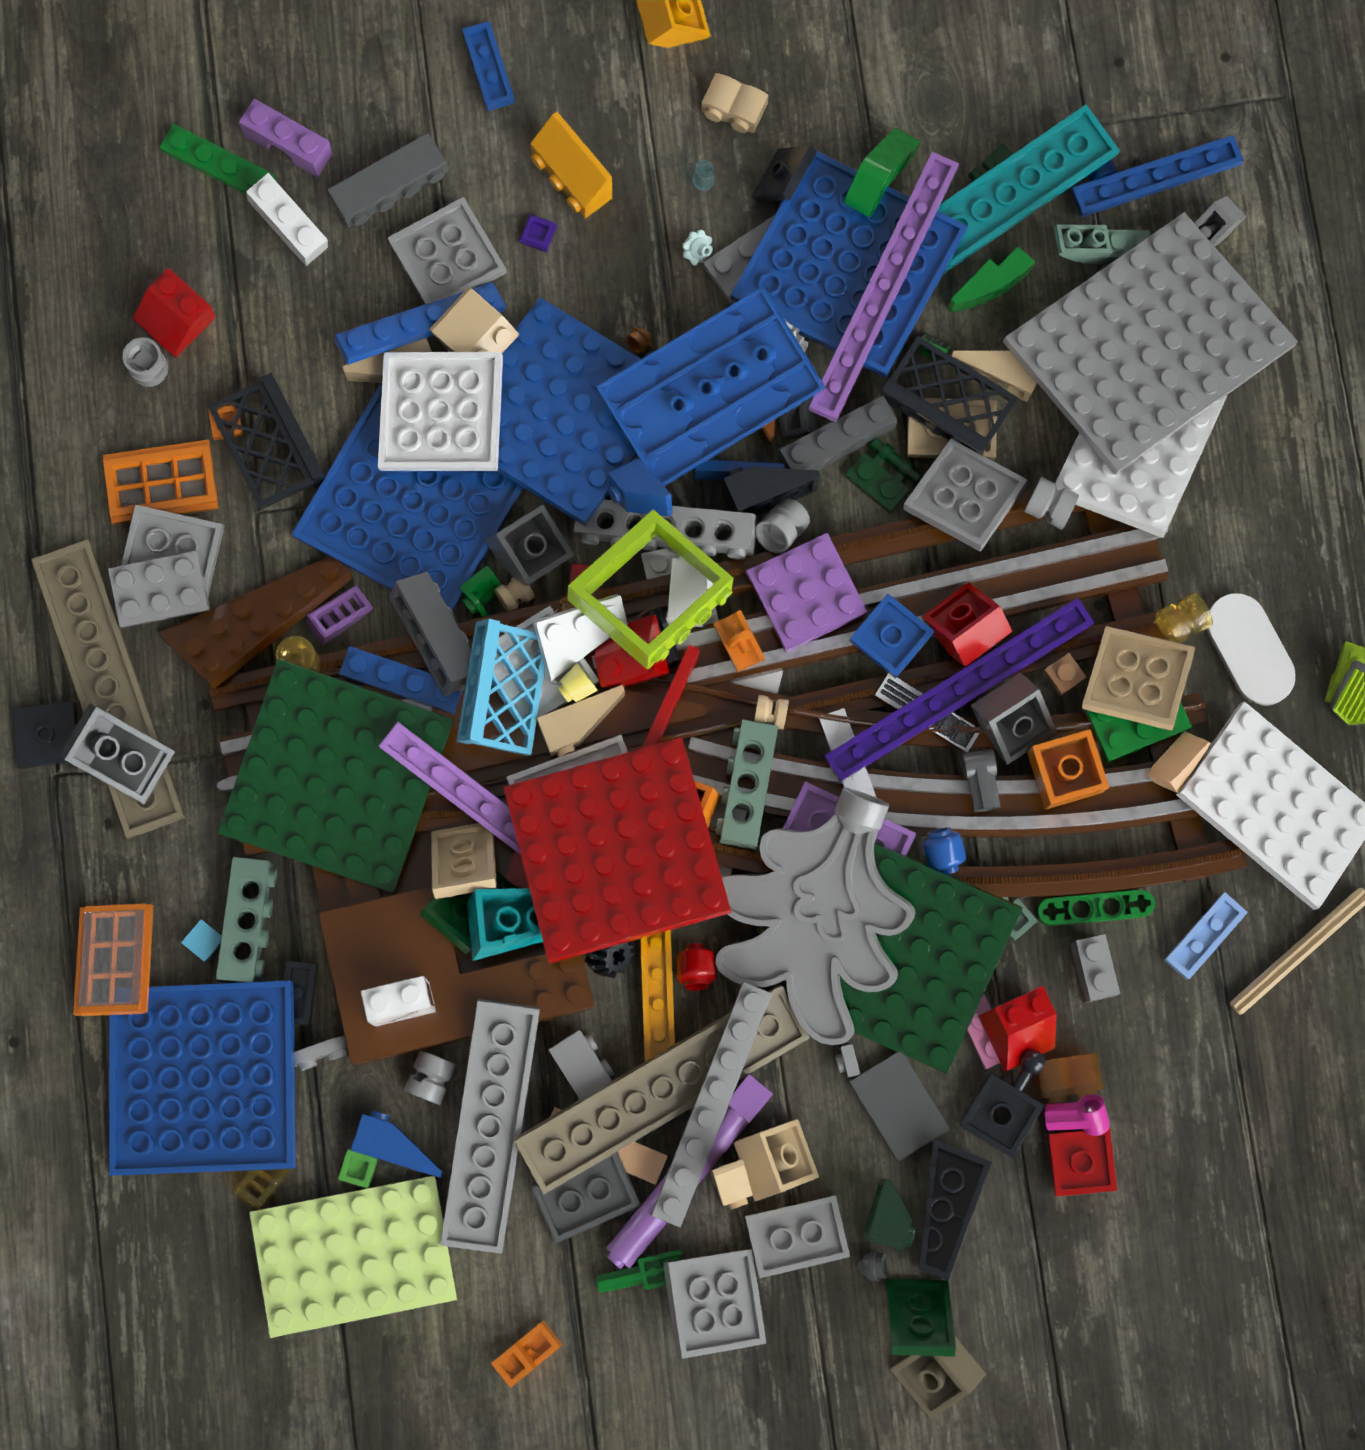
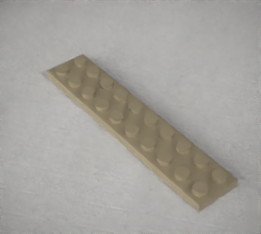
M87 539L31 559L83 713L91 703L159 742L91 542ZM168 765L145 804L108 784L125 836L128 839L186 818Z
M777 984L767 990V992L772 993V996L739 1080L810 1038L797 1021L788 995L781 984ZM731 1012L528 1129L516 1138H513L541 1192L546 1194L694 1107Z

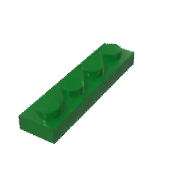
M174 123L159 147L162 153L247 195V190L268 173L276 181L275 174Z

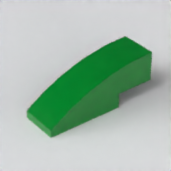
M1019 247L999 267L989 259L951 298L947 309L951 313L970 309L1004 294L1031 272L1035 261Z

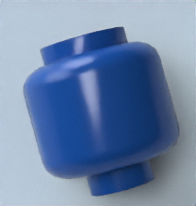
M951 827L940 828L927 833L928 838L923 841L927 864L947 874L958 871V865L966 859L960 833L952 831Z

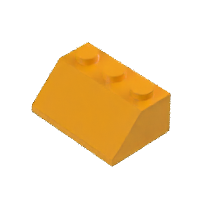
M637 0V8L641 15L648 44L670 48L704 40L711 36L701 0Z
M556 111L531 142L532 155L530 158L539 170L544 169L550 176L548 180L557 192L562 190L567 196L566 201L575 213L580 212L586 219L612 199V176Z

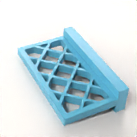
M493 619L476 622L457 742L473 743L526 756L531 755L545 666L540 647L538 646L537 655L530 658L523 644L529 639L538 641L536 632L500 624V621ZM500 632L507 633L514 643L505 652L498 643ZM517 649L525 663L515 670L507 655ZM502 661L509 675L499 682L493 671L494 665ZM528 667L534 678L533 684L526 688L518 674ZM513 679L521 693L510 700L502 686ZM497 691L504 705L494 712L488 702L490 694ZM522 697L525 698L529 705L528 714L521 718L513 705ZM508 708L516 723L505 730L497 716ZM491 720L500 733L493 740L483 738L485 725ZM518 727L524 734L523 747L516 746L508 735Z

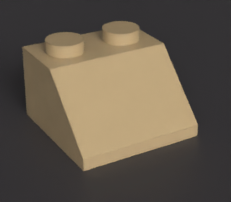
M470 287L461 294L429 329L449 352L503 353L519 335L502 314Z
M798 1119L733 1142L739 1160H743L754 1201L819 1178Z

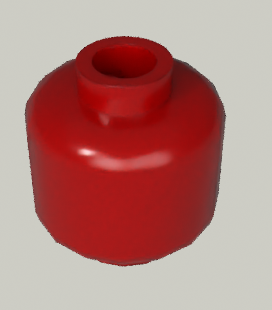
M688 944L684 950L676 955V978L681 985L685 986V989L690 991L704 990L715 980V956L711 950L703 948L702 944Z

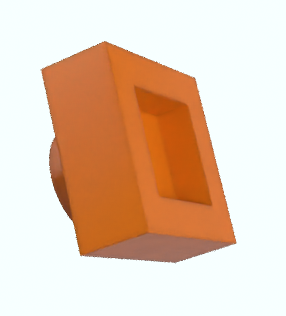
M225 406L218 409L217 412L221 419L233 423L238 408ZM209 411L213 439H224ZM240 417V418H239V421H238V425H241V426H242L241 417ZM225 426V428H226V430H227V432H228V434H229L231 428ZM235 429L233 437L243 436L242 431Z

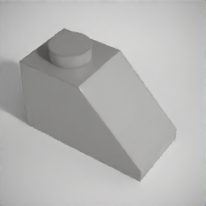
M1226 196L1215 201L1194 224L1216 247L1246 218V215Z

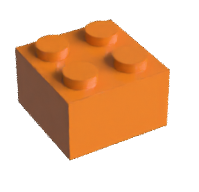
M1091 729L1034 745L1027 751L1045 810L1101 794L1109 788Z

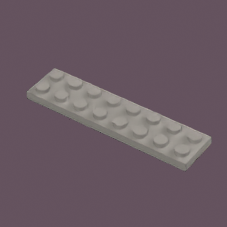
M478 999L441 1246L502 1254L518 1148L513 1138L521 1135L540 1007Z

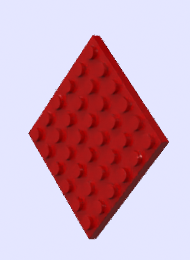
M682 737L504 787L549 963L732 913Z

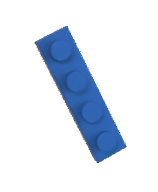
M351 646L348 648L339 673L340 677L455 715L463 693L462 690L444 697L431 673Z

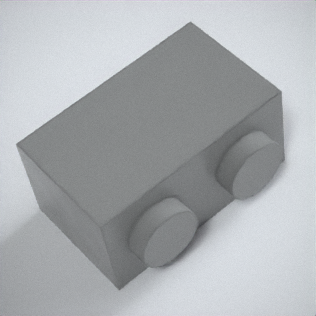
M1106 934L1072 942L1070 947L1084 1003L1119 995L1120 990Z
M580 1030L549 1049L578 1098L582 1099L611 1082L610 1077L615 1075L606 1059L600 1062L594 1051L598 1049V1046L589 1033L583 1035Z

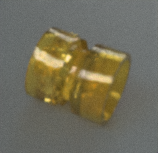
M1195 592L1179 599L1177 606L1170 604L1155 613L1156 621L1167 641L1182 643L1189 639L1191 632L1199 634L1213 625V619L1207 605Z
M287 637L281 641L276 649V662L280 658L308 669L319 671V655L310 641L304 637Z

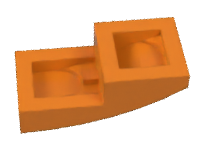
M543 1320L491 1364L511 1388L563 1344Z

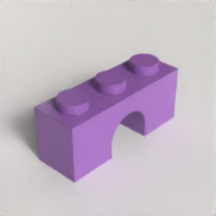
M256 99L252 101L239 121L245 137L268 150L271 145L279 148L291 158L294 165L317 178L333 155L329 140Z

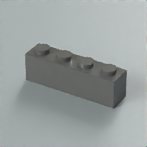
M429 133L327 190L331 202L346 226L350 228L354 225L360 226L366 223L370 216L378 211L385 212L389 210L401 198L414 196L424 185L440 181L445 176V173L448 172L446 160Z
M881 396L842 416L836 422L833 421L781 448L778 460L780 463L785 464V469L820 470L866 446L876 438L879 439L894 431L898 420L884 396Z
M428 572L396 581L389 598L441 693L445 697L465 690L471 649L465 633L460 631L454 620L452 609L446 606L442 599L438 584L432 581Z

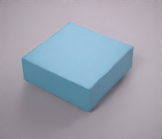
M201 919L181 943L201 960L207 962L221 946L222 935Z

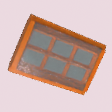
M209 440L103 455L112 525L131 522L135 505L180 515L219 509Z
M152 904L80 907L73 1010L75 1016L148 1013L153 924Z

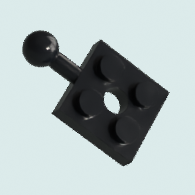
M1029 1050L1024 1053L1021 1058L1023 1069L1013 1085L990 1072L959 1126L1013 1158L1045 1106L1042 1102L1023 1092L1032 1075L1039 1074L1045 1068L1046 1060L1044 1055L1037 1050ZM996 1108H1008L1011 1112L1010 1119L1005 1123L996 1122L993 1119V1112Z

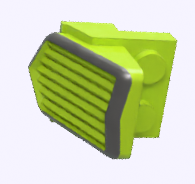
M1346 641L1342 645L1336 670L1331 676L1325 702L1330 703L1333 713L1347 726L1365 725V648Z

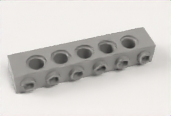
M604 500L586 526L575 521L574 533L578 539H581L582 543L598 545L599 541L610 542V545L613 546L629 531L632 523L641 521L647 514L626 512L619 502L614 503L612 500ZM672 506L673 514L668 517L662 516L707 556H715L716 553H726L730 558L745 559V555H754L755 529L758 521L753 513ZM605 519H614V523L609 529L600 528L601 523ZM693 527L702 528L701 534L695 538L687 536L689 530ZM722 530H730L732 532L731 536L724 541L717 539L718 533ZM657 535L642 548L654 551L657 550V547L669 548L668 550L677 553Z

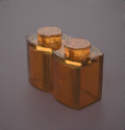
M1098 1053L1046 1060L1043 1071L1036 1074L1040 1099L1048 1098L1049 1104L1066 1102V1095L1078 1094L1080 1099L1085 1095L1097 1094V1090L1104 1089Z

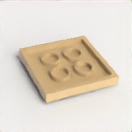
M1106 626L1082 709L1172 731L1195 647Z

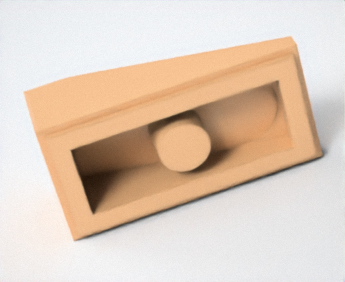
M1184 731L1148 772L1149 777L1154 783L1179 793L1208 749L1210 742Z

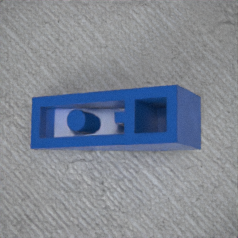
M373 1110L370 1116L362 1114L351 1148L352 1151L439 1178L443 1177L444 1171L396 1124L388 1122L389 1115Z

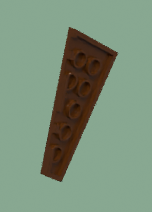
M329 556L166 629L159 634L165 643L208 685L215 689L353 577L343 564Z

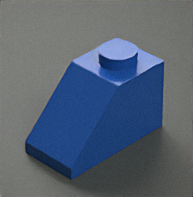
M639 458L608 473L609 484L611 485L607 488L609 496L614 503L619 502L626 512L648 514L654 509L661 516L668 517L673 514L671 494Z

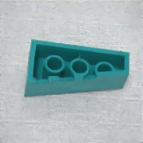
M530 888L475 889L468 899L467 909L472 961L543 942Z

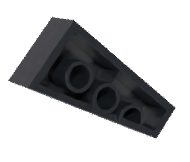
M933 1139L919 1269L949 1281L992 1162Z

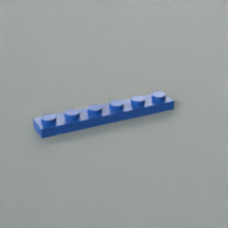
M1232 135L1073 187L1071 194L1080 217H1085L1240 166L1244 159L1235 137Z
M493 282L473 288L476 293L499 313L504 312L506 305ZM463 292L336 334L334 342L346 364L349 365L434 336L429 329Z

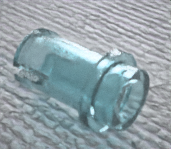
M701 160L695 166L696 169L692 176V183L698 190L706 191L711 189L715 183L714 167L711 162Z

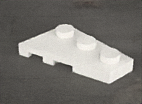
M615 594L598 600L625 625H628L621 595ZM576 607L533 621L547 677L551 681L610 638Z

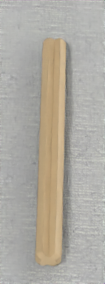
M1362 887L1356 889L1230 1001L1234 1011L1238 1014H1243L1356 914L1365 905V889Z

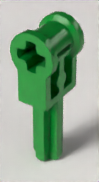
M678 1249L639 1258L638 1266L597 1275L596 1284L599 1293H606L641 1284L644 1285V1290L666 1286L663 1263L670 1262V1260L672 1262L681 1260L683 1250Z

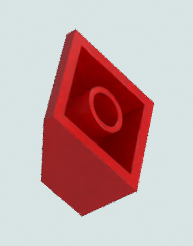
M167 268L147 288L132 319L176 358L216 316L212 307L171 269Z
M969 582L921 616L924 623L935 631L934 636L948 654L964 667L975 661L980 655L1012 632L1001 606Z
M656 615L647 616L629 622L626 625L647 644L660 634ZM611 638L599 645L595 651V664L600 685L603 688L613 689L621 685L627 687L670 673L666 658L663 661L655 662L647 670Z
M1044 986L978 1016L1004 1072L1021 1065L1022 1056L1029 1050H1037L1044 1054L1055 1048L1056 1012Z

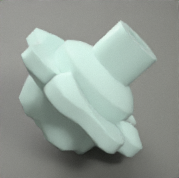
M698 230L697 233L690 232L689 237L682 245L684 249L683 257L689 259L692 265H697L698 262L703 263L713 250L712 246H710L712 238L706 236L703 230Z

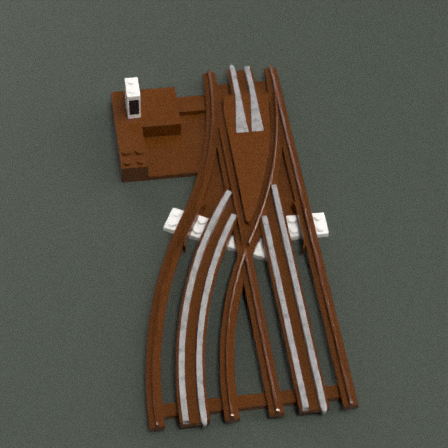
M1034 490L1021 493L995 531L1047 520V517L1043 516L1038 519L1024 512ZM1075 505L1071 514L1083 512L1089 536L858 589L857 592L867 610V615L787 653L765 611L746 615L744 617L765 660L738 673L713 625L714 622L718 621L716 608L712 609L710 619L703 623V627L694 626L690 630V635L682 644L678 645L676 643L682 659L689 644L699 648L700 653L660 743L682 737L694 781L714 787L721 796L708 827L721 876L731 875L732 869L757 875L774 871L761 858L759 849L761 839H758L755 850L720 843L721 835L715 834L718 816L724 817L726 805L721 804L724 786L730 787L732 778L731 775H726L729 757L736 756L737 746L731 745L734 728H741L742 720L754 722L759 695L768 696L770 700L775 701L778 699L789 700L784 730L778 729V732L792 729L825 736L819 719L821 718L850 723L855 737L892 714V712L873 711L892 706L875 695L887 675L789 697L777 694L784 670L861 653L862 651L854 646L849 639L887 594H890L922 620L921 616L968 582L1000 605L1006 618L1066 605L1077 598L1083 601L1106 596L1113 622L1087 628L1009 678L1015 677L1019 673L1025 675L1042 671L1068 653L1071 654L1075 662L1096 658L1106 626L1167 641L1181 638L1183 636L1180 625L1182 619L1181 616L1177 615L1176 607L1144 614L1137 591L1139 587L1164 582L1168 579L1166 560H1162L1157 539L1160 537L1133 526L1120 528L1117 520ZM918 517L830 537L844 566L958 540ZM802 544L790 546L787 551H790ZM669 548L643 553L641 558L647 580L595 591L591 595L597 600L615 594L621 595L628 623L647 617V613L656 608L662 609L667 621L672 558H684L678 553L669 551ZM768 551L747 556L745 559H734L717 564L733 577V593L731 595L745 592L756 593L746 571L783 553L776 554ZM568 598L456 624L460 631L465 633L468 645L472 649L477 621L493 619L500 621V624L516 627L548 606H551L555 614L575 608V606L568 601ZM500 632L499 637L504 635L505 633ZM410 635L354 647L430 673ZM595 648L584 658L599 680L594 659ZM348 649L291 662L453 718L454 721L442 755L507 805L504 787L509 785L507 776L559 758L558 755L551 757L538 722H536L532 753L529 756L473 743L457 742L465 690H463L455 715L340 677L339 673ZM993 650L984 652L965 667L957 660L951 659L904 670L897 678L924 694ZM680 664L669 668V674L624 687L625 696L581 745L575 747V751L622 735L628 752L641 749ZM275 666L231 675L215 689L209 685V693L214 710L218 712L246 705L251 727L250 731L220 737V746L229 776L217 784V788L221 791H231L232 793ZM599 681V683L595 685L598 691L592 693L591 695L585 697L582 700L603 693L610 689L601 687ZM497 691L490 694L488 703L495 712L504 705V702ZM1200 693L1182 696L1181 703L1191 726L1206 723L1207 718L1204 711L1206 705L1205 702L1201 701ZM573 699L570 702L563 705L562 707H560L559 709L567 707L577 702H575V700ZM844 708L847 717L829 713ZM508 709L497 716L505 730L516 723ZM1085 712L1050 715L1057 732L1041 743L1091 729L1094 741H1098ZM961 717L976 727L950 726L951 728L963 729L954 731L957 733H979L970 749H995L981 729L976 717ZM491 720L485 725L483 738L493 740L500 733ZM932 725L929 728H938L939 726ZM518 727L508 735L516 746L523 747L524 734ZM929 728L902 744L904 746L959 748L935 733L952 731ZM1177 735L1147 746L1151 759L1149 763L1104 769L1109 788L1105 792L1046 810L1034 775L995 776L1001 807L984 812H974L968 780H965L964 775L921 774L866 768L876 797L889 804L885 819L915 832L916 836L928 837L927 833L933 830L951 827L952 831L960 833L961 838L1044 837L1104 832L1168 822L1175 851L1071 864L1006 867L958 866V871L949 874L1001 898L1078 895L1134 889L1179 881L1187 883L1248 866L1245 858L1246 853L1231 840L1207 844L1200 819L1201 815L1180 799L1176 792L1154 783L1149 777L1148 772L1178 739ZM747 748L743 751L744 758L750 762L760 758V754L755 748ZM774 753L763 815L788 819L805 781L840 797L844 785L838 781L829 765L825 762ZM742 777L737 782L738 787L742 791H751L755 787L753 780L748 777ZM430 787L394 893L312 866L322 910L319 913L350 1060L354 1066H361L419 1052L420 1050H428L472 1039L478 999L540 1007L538 1023L595 1009L583 955L549 963L544 943L540 942L472 961L471 950L467 954L463 953L419 915L434 897L432 890L431 831L478 823L432 787ZM736 807L733 809L732 815L737 821H745L748 810L744 807ZM494 835L495 867L502 876L506 877L513 854L518 852ZM241 842L244 846L246 857L271 852Z

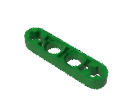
M1146 890L1055 897L1042 901L1036 909V916L1041 924L1050 927L1140 919L1153 912L1155 900L1151 893ZM1138 896H1141L1142 901H1147L1148 906L1143 908V912H1140L1139 907H1130L1127 909L1128 914H1124L1125 902L1122 897H1127L1126 903L1137 901ZM1110 898L1118 903L1119 908L1115 915H1108L1103 911L1102 905L1104 900ZM1082 901L1087 904L1089 912L1085 918H1078L1074 915L1072 907L1075 902ZM1062 902H1067L1066 914L1069 920H1064L1065 913L1055 915L1053 921L1050 920L1048 915H1043V910L1048 908V904L1052 905V909H1063L1064 905Z

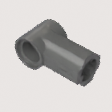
M988 749L961 754L962 771L965 780H968L974 812H984L1000 808L995 779L997 765L993 750Z

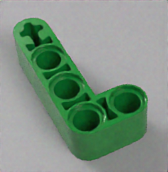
M895 127L863 160L846 195L844 204L870 218L878 207L886 188L914 158L921 141Z

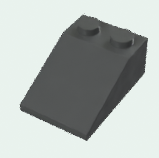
M90 703L58 756L145 804L175 751Z

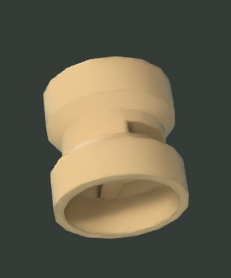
M515 577L511 578V582L507 586L501 584L494 589L497 598L507 612L517 610L519 603H528L535 598L530 585H523Z
M759 695L754 722L778 726V729L784 730L789 700L778 699L775 701L770 700L768 696Z

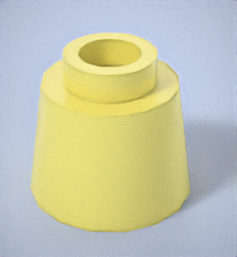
M578 663L560 680L562 685L558 687L568 702L573 699L575 702H578L598 691Z

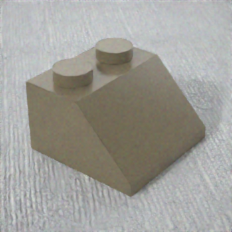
M956 1336L955 1357L906 1355L890 1369L930 1419L969 1395L986 1376V1373Z

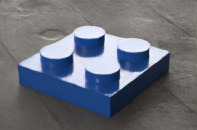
M887 594L851 636L849 641L896 679L935 631L890 594Z

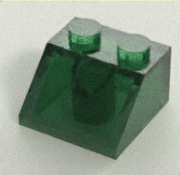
M879 1179L862 1239L904 1251L905 1246L911 1247L916 1229L911 1227L913 1220L892 1181Z

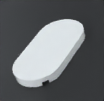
M1229 594L1217 600L1208 613L1206 629L1237 690L1246 700L1263 706L1274 705L1282 701L1293 689L1296 677L1295 669L1264 609L1255 599L1244 594Z

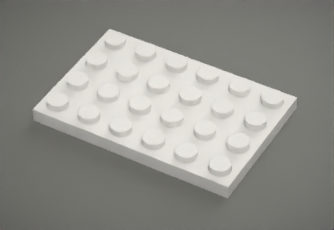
M1227 396L1117 475L1111 471L1079 433L1055 483L1057 490L1060 491L1066 488L1079 494L1075 505L1164 538Z
M1242 702L1237 706L1191 773L1183 788L1176 794L1313 910L1321 907L1365 840V802L1246 702Z

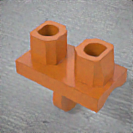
M741 610L713 623L737 673L765 660Z

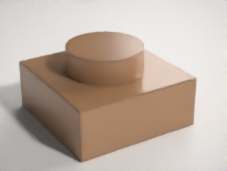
M1070 653L1043 671L1060 696L1087 678Z

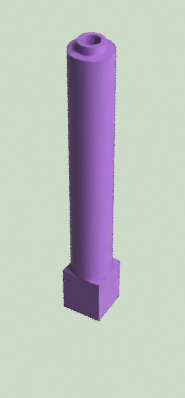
M750 1074L732 1095L698 1184L773 1095ZM666 1176L606 1247L610 1251L607 1258L620 1269L624 1265L630 1268L667 1223L651 1216Z

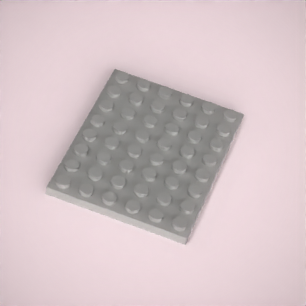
M1185 212L1007 335L1003 341L1011 353L1115 475L1295 347L1298 342Z

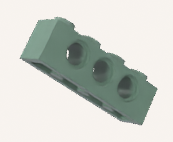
M742 720L741 728H734L731 745L737 746L736 756L729 757L726 775H731L732 778L730 787L724 786L721 804L726 805L724 817L718 816L715 834L721 835L720 843L756 850L778 726ZM747 748H755L758 750L760 758L750 762L744 758L743 751ZM742 777H748L753 780L755 787L751 791H742L738 787V780ZM736 807H744L749 812V818L745 821H737L734 819L732 811Z
M237 857L232 859L216 979L219 981L248 983L258 982V978H263L265 961L261 960L262 948H267L269 930H265L266 917L271 918L273 910V900L269 899L270 887L275 888L277 880V869H273V864L270 861ZM258 884L260 889L258 896L253 899H247L245 896L247 886ZM246 914H253L255 916V924L250 929H243L241 927V919ZM242 944H249L251 947L250 956L245 960H239L236 954L238 947Z

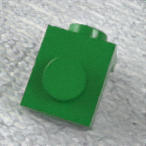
M485 566L459 587L465 596L462 603L472 615L477 612L481 617L489 616L483 605L496 596L494 589L501 585L488 566Z

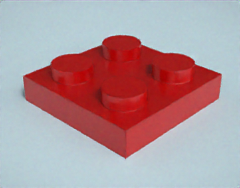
M1110 1129L1097 1136L1088 1135L1084 1131L1047 1134L1054 1197L1118 1191Z

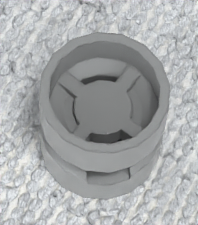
M141 337L130 341L124 348L122 357L124 365L138 384L152 387L160 384L168 374L167 360L153 340Z
M1041 477L1024 512L1038 519L1043 516L1047 517L1048 524L1063 530L1078 500L1079 494L1066 488L1059 491L1055 483Z
M789 498L780 500L755 529L756 537L760 544L768 551L776 554L787 551L810 523L807 510L796 500Z
M420 1050L414 1063L416 1073L409 1075L403 1091L441 1105L447 1090L444 1083L451 1080L456 1064Z

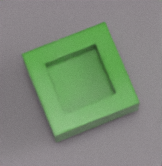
M348 1149L338 1180L369 1189L378 1158Z

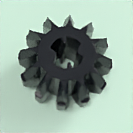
M632 940L586 953L587 957L584 962L597 975L615 978L617 973H625V966L627 964H632L630 957L636 953L633 949L635 941Z

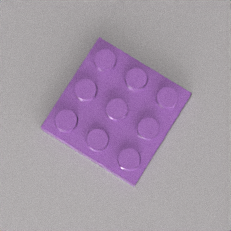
M828 533L746 571L786 653L867 615V610Z

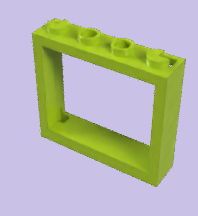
M653 509L568 585V601L648 670L655 662L663 661L668 656L669 649L676 643L678 645L682 644L690 635V630L697 623L702 625L706 622L712 613V609L718 604L724 605L726 603V598L733 593V577ZM657 535L711 581L713 585L653 641L647 644L591 594Z

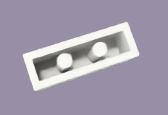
M269 173L246 191L248 202L305 266L328 248L327 238Z

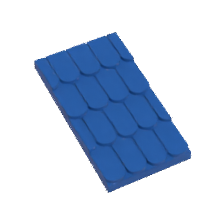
M761 287L598 385L597 389L642 463L665 486L781 415L791 411L826 389V386L802 350V347L765 287Z

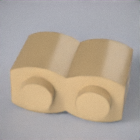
M715 73L702 101V112L711 121L729 122L731 127L738 132L754 133L768 104V94L755 87L741 84L726 75Z

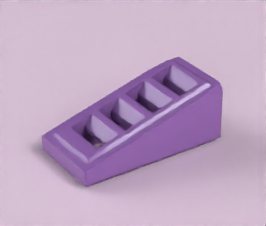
M356 585L307 614L306 624L320 644L324 645L373 611V607ZM352 598L360 608L358 611H355L349 603V599ZM341 605L349 614L348 617H345V615L339 609ZM332 612L339 622L335 624L328 614ZM321 619L326 624L328 629H325L323 625L320 623Z

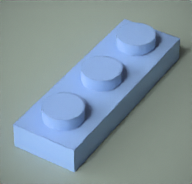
M1226 892L1222 893L1164 961L1185 980H1189L1248 912Z

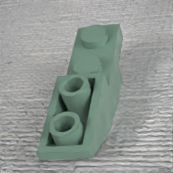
M1057 224L1054 226L1059 255L1072 261L1092 265L1108 266L1150 236L1149 230H1107V225Z

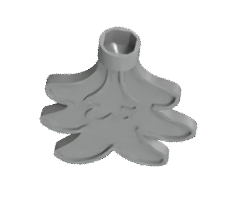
M850 788L842 789L834 810L835 814L820 828L811 831H794L778 828L770 830L762 836L759 848L761 858L769 868L774 870L773 872L759 875L732 874L722 877L732 912L728 915L746 924L767 926L769 928L755 938L728 944L719 951L715 962L719 972L741 985L745 982L755 987H766L786 980L789 1002L797 1021L812 1038L822 1044L832 1046L847 1042L852 1038L855 1031L843 997L840 976L853 988L865 992H878L892 986L897 980L898 972L882 949L876 933L887 936L899 934L910 926L915 917L913 905L886 885L875 863V840L878 830L882 827L889 804L874 796Z

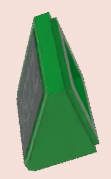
M925 333L922 337L948 354L951 348L950 344L928 333ZM920 346L917 348L916 351L931 359L928 351Z

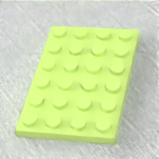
M435 1176L250 1212L270 1338L457 1300L448 1246L440 1245L443 1218Z

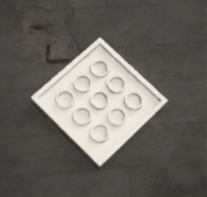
M384 352L378 469L380 471H498L503 354L501 352Z

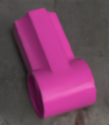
M1097 1094L1085 1095L1076 1103L1045 1105L1047 1130L1083 1129L1086 1134L1097 1136L1105 1133L1110 1127L1104 1099Z

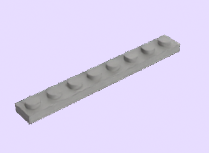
M745 982L742 983L651 1216L681 1228L772 993Z

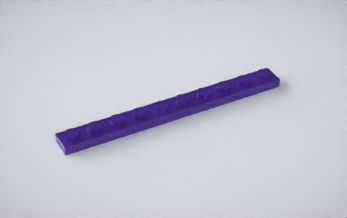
M1078 598L829 752L824 756L825 761L841 783L1091 627L1094 621Z

